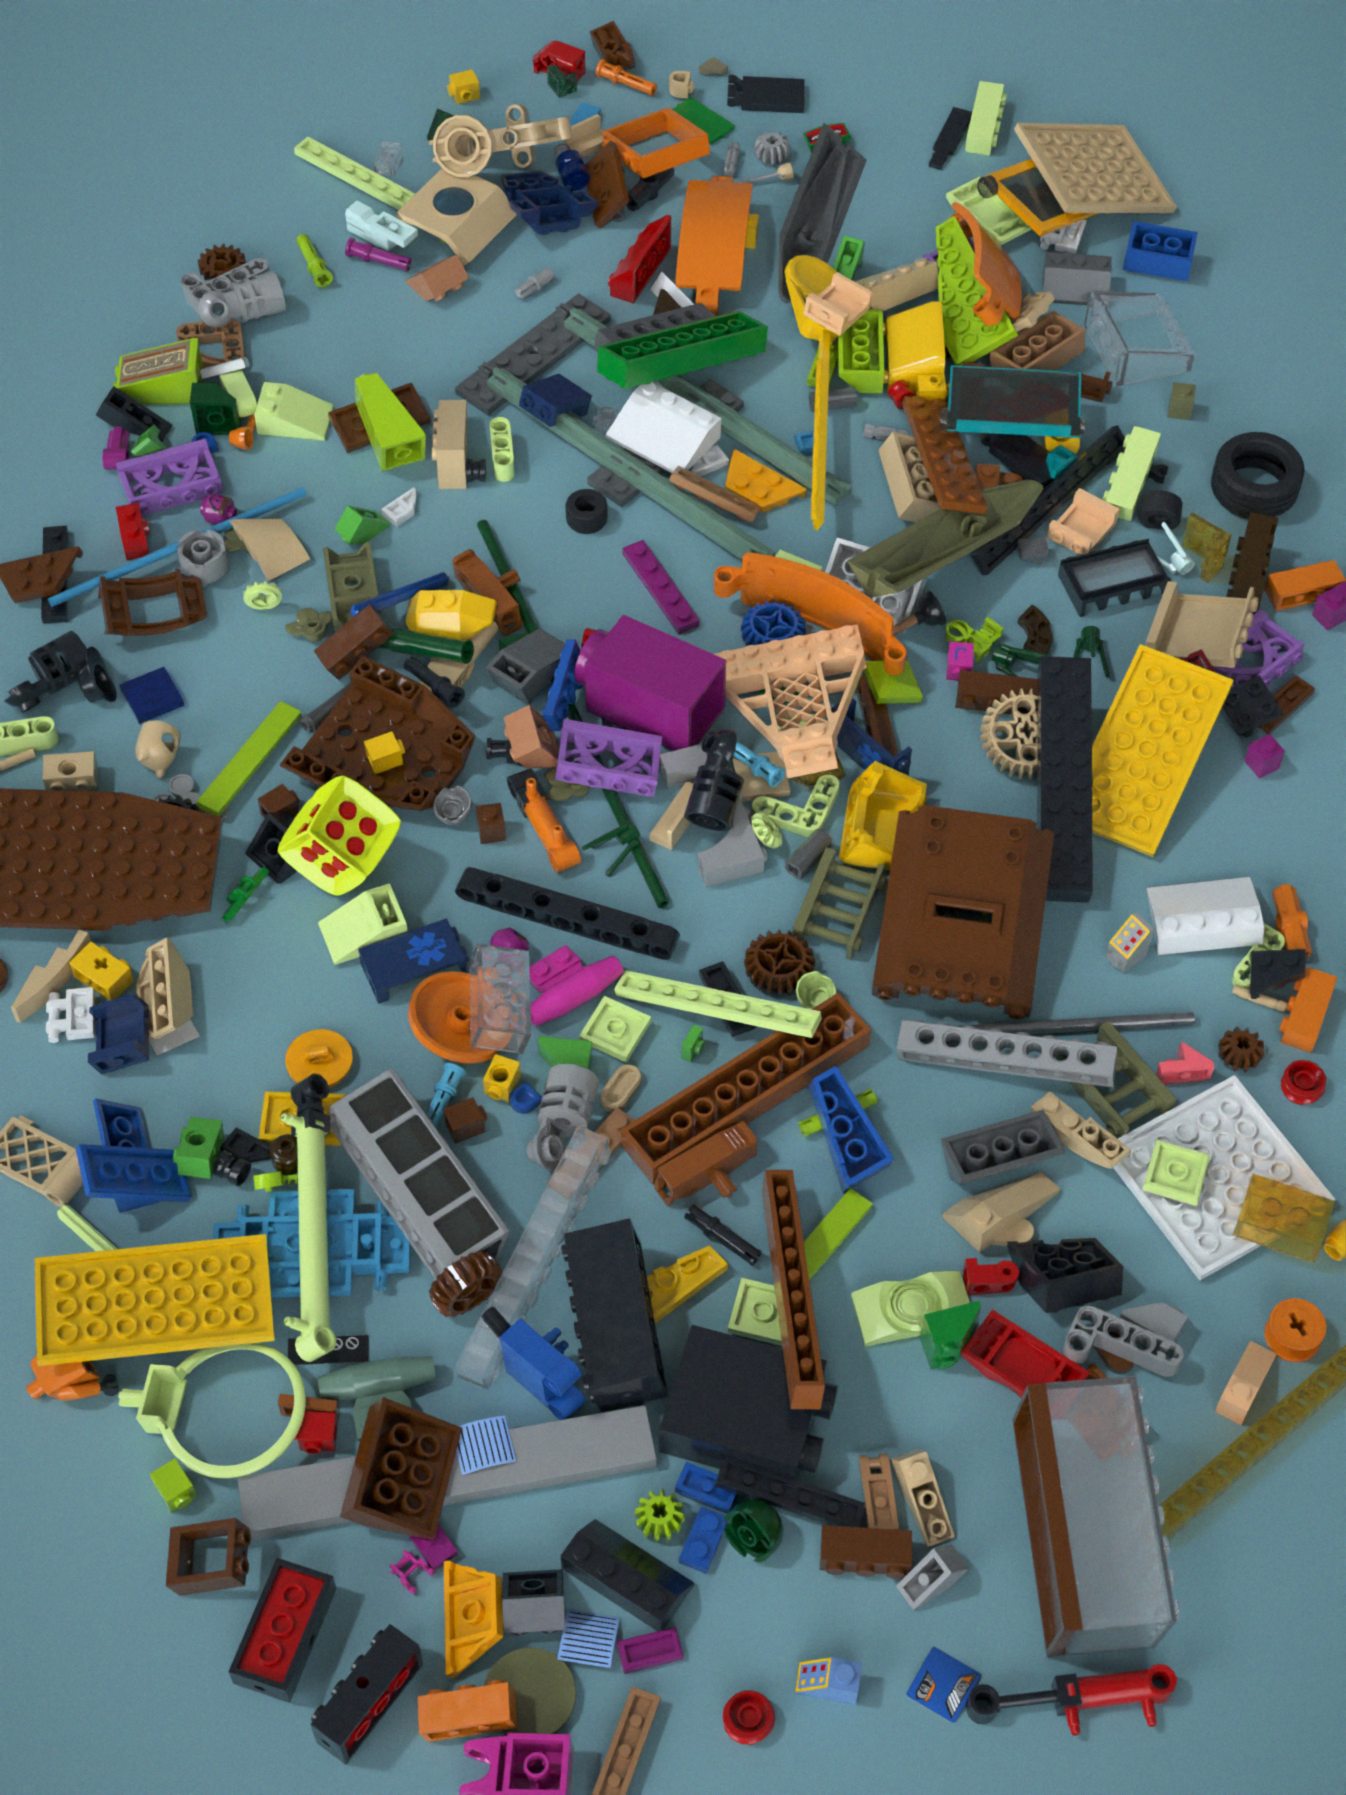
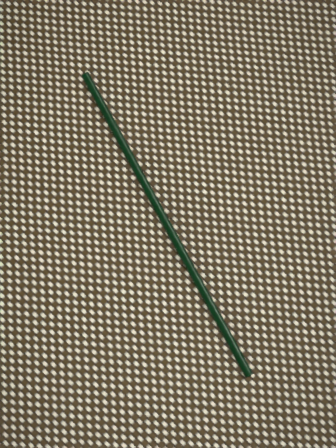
M479 521L477 527L500 576L511 571L488 521ZM516 583L508 587L509 594L518 603L522 622L529 635L539 629L518 584ZM575 703L569 704L570 712L567 716L568 719L583 722ZM599 754L593 756L596 761L604 766ZM601 788L618 825L621 826L627 820H630L617 791ZM638 837L636 840L639 845L634 847L631 852L657 907L664 908L669 904V900Z

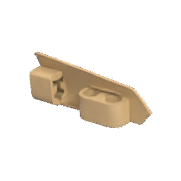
M493 621L491 626L485 627L478 634L468 639L474 645V654L468 664L431 659L427 667L437 675L449 678L454 686L462 688L473 672L474 661L498 632V625ZM419 681V683L425 685L432 692V689L429 686H427L422 681Z

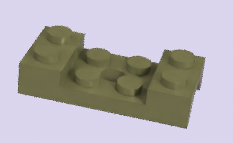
M365 542L359 551L355 553L338 555L328 547L323 548L335 632L353 618V615L350 613L352 605L378 596L370 542ZM351 581H355L358 583L355 586L346 585Z

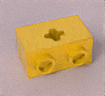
M91 941L69 962L73 977L86 986L93 987L95 992L109 1001L117 999L134 982L131 973L132 968L125 960L116 959L106 947H99Z

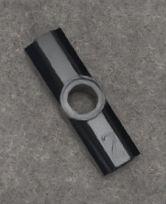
M674 168L646 178L640 177V181L628 192L629 203L626 204L627 208L635 211L648 200L656 199L658 197V190L674 176Z

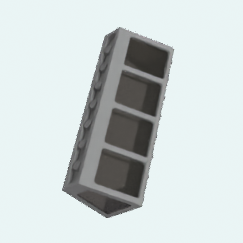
M393 1068L383 1072L331 1105L328 1114L330 1116V1129L435 1280H437V1275L442 1274L444 1268H448L452 1265V1262H456L462 1256L466 1257L472 1252L474 1254L477 1251L488 1252L494 1259L499 1260L509 1234L507 1224L497 1215L490 1200L482 1194L476 1181L469 1176L461 1160L454 1155L446 1139L441 1137L434 1127L431 1118L426 1116L418 1100L411 1095L403 1079L398 1077Z

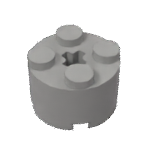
M193 530L179 540L177 553L182 574L191 577L192 574L200 578L202 587H207L210 583L219 580L228 572L229 566L224 540L217 532L207 530V532Z

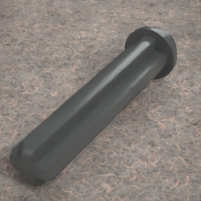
M351 682L312 712L303 714L299 721L301 727L306 732H314L350 687Z

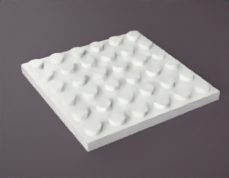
M1235 1075L1118 1138V1140L1131 1149V1153L1113 1167L1199 1281L1327 1209L1336 1200ZM1156 1139L1210 1155L1197 1206L1142 1190Z

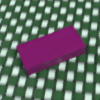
M676 1627L617 1641V1649L624 1674L683 1660Z

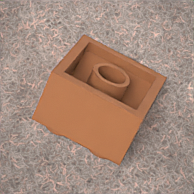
M456 254L433 264L405 281L425 301L434 298L436 302L446 297L445 292L449 289H452L454 292L463 287V281L469 279V276Z
M528 705L503 717L506 725L504 733L511 743L510 754L515 762H519L525 768L557 767L559 747L554 731H550L547 722L543 720V716Z

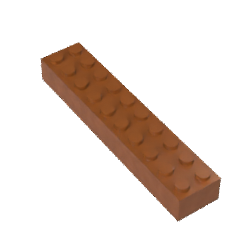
M837 993L811 1009L821 1011L822 1017L812 1038L776 1031L620 1129L621 1146L653 1185L658 1175V1167L713 1135L737 1125L740 1121L749 1124L811 1084L815 1077L835 1066L838 1067L869 1047L871 1028L846 1000Z

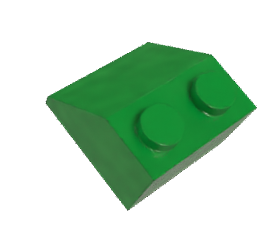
M980 1301L924 1314L920 1341L930 1369L938 1367L939 1369H947L958 1363L962 1356L961 1351L976 1330L981 1309Z

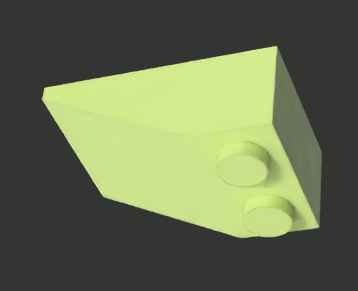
M264 382L254 414L257 434L325 441L330 423L328 412L333 411L334 406L290 385Z

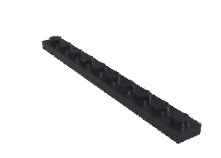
M1118 425L1112 426L1043 489V492L1019 525L982 545L971 555L982 575H988L1018 547L1017 541L1019 539H1026L1074 496L1079 488L1087 484L1125 448L1123 447L1125 437Z

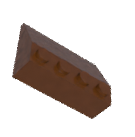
M385 1397L369 1407L340 1517L369 1528L433 1540L462 1427Z

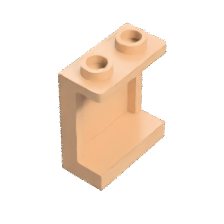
M836 272L833 275L831 285L817 296L811 293L807 297L803 315L841 335L869 310L873 293Z
M1079 488L1074 495L1072 505L1058 521L1052 520L1050 522L1047 538L1072 550L1076 554H1087L1094 551L1116 526L1120 509Z

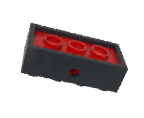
M276 1558L228 1671L233 1684L289 1703L291 1702L337 1589L332 1575Z
M391 1624L384 1631L381 1629L376 1633L371 1641L372 1647L365 1656L361 1654L354 1661L350 1675L345 1681L341 1679L335 1685L331 1692V1699L325 1706L320 1705L311 1718L312 1723L310 1725L317 1744L345 1765L423 1666L419 1644Z

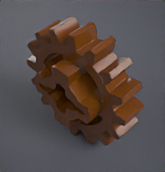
M222 244L219 248L213 245L212 250L206 248V254L201 253V259H198L200 275L204 276V280L214 279L246 263L245 255L241 253L240 248L234 250L233 245L227 248L225 244Z

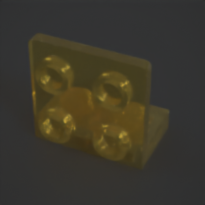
M1191 513L1188 518L1182 546L1204 559L1201 563L1202 573L1200 579L1209 583L1224 567L1232 535L1204 518Z

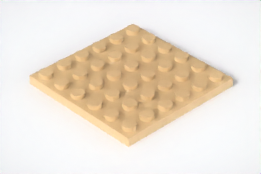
M1016 124L1014 131L1065 213H1174L1177 207L1125 125Z

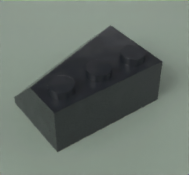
M1096 1238L1062 1239L1059 1244H1045L1043 1240H1033L1032 1245L1018 1246V1241H1007L1011 1260L1019 1269V1284L1045 1313H1054L1062 1309L1083 1306L1087 1303L1107 1300L1111 1297L1122 1295L1123 1265Z

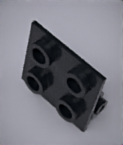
M1260 675L1232 687L1222 707L1238 735H1244L1245 738L1253 735V729L1284 715Z

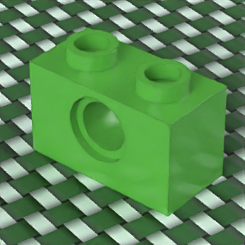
M190 1117L187 1127L182 1128L180 1135L181 1144L179 1147H175L173 1162L177 1163L178 1175L211 1179L213 1166L220 1154V1147L224 1142L223 1120Z

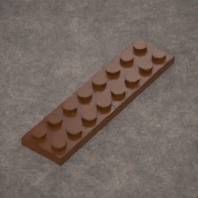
M904 396L902 406L940 509L985 514L988 506L959 432L947 431V402L941 399L931 401L919 396Z

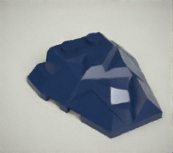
M540 170L501 175V181L510 208L540 235H547L549 232H567L571 229H577L580 226L581 217L589 216L598 205V202L584 191L574 193L573 186L567 184L566 188L558 185L559 179Z

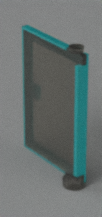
M951 365L948 408H941L940 431L1080 438V434L1085 433V420H1080L1081 372Z

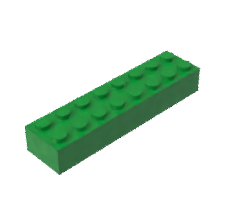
M736 311L598 346L597 372L605 376L607 380L620 385L623 389H632L634 386L650 384L652 381L666 380L671 376L685 375L690 371L703 370L709 366H719L724 362L738 361L739 358L747 356L753 357L758 353L766 352L768 326L741 311Z

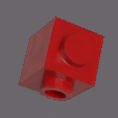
M305 1412L302 1425L294 1439L298 1441L300 1450L309 1454H319L321 1451L335 1452L338 1431L336 1413Z

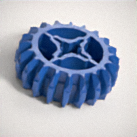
M776 599L770 604L765 601L764 605L757 603L755 608H749L748 614H744L741 624V637L745 645L748 646L764 644L773 640L793 638L797 635L803 636L806 635L805 621L801 617L800 611H795L794 605L787 607L786 602L778 604Z

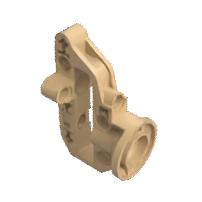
M513 104L506 110L507 127L488 130L480 120L470 115H455L446 119L437 128L433 140L429 141V145H433L435 158H432V162H437L445 172L453 176L470 177L480 173L488 165L493 152L511 149L515 164L521 168L529 167L536 160L534 145L573 138L569 116L530 123L527 108L522 104ZM515 108L521 112L519 120L513 117V110ZM523 151L529 156L527 163H523L520 159Z

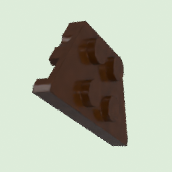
M77 546L0 564V578L15 603L59 594L65 585L66 579L70 577L74 570L71 565L76 557H82L83 551Z

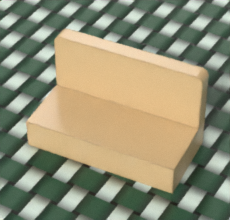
M599 114L571 126L573 138L564 139V143L571 148L570 155L576 161L603 148V130L601 129V116Z

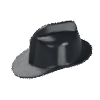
M93 646L88 647L86 650L87 665L78 674L79 687L89 702L101 699L114 702L117 698V692L107 672L102 656Z

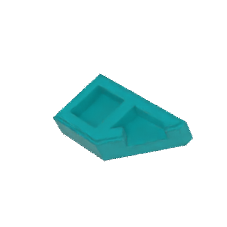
M1062 445L1048 453L1046 462L1051 478L1055 479L1079 456Z

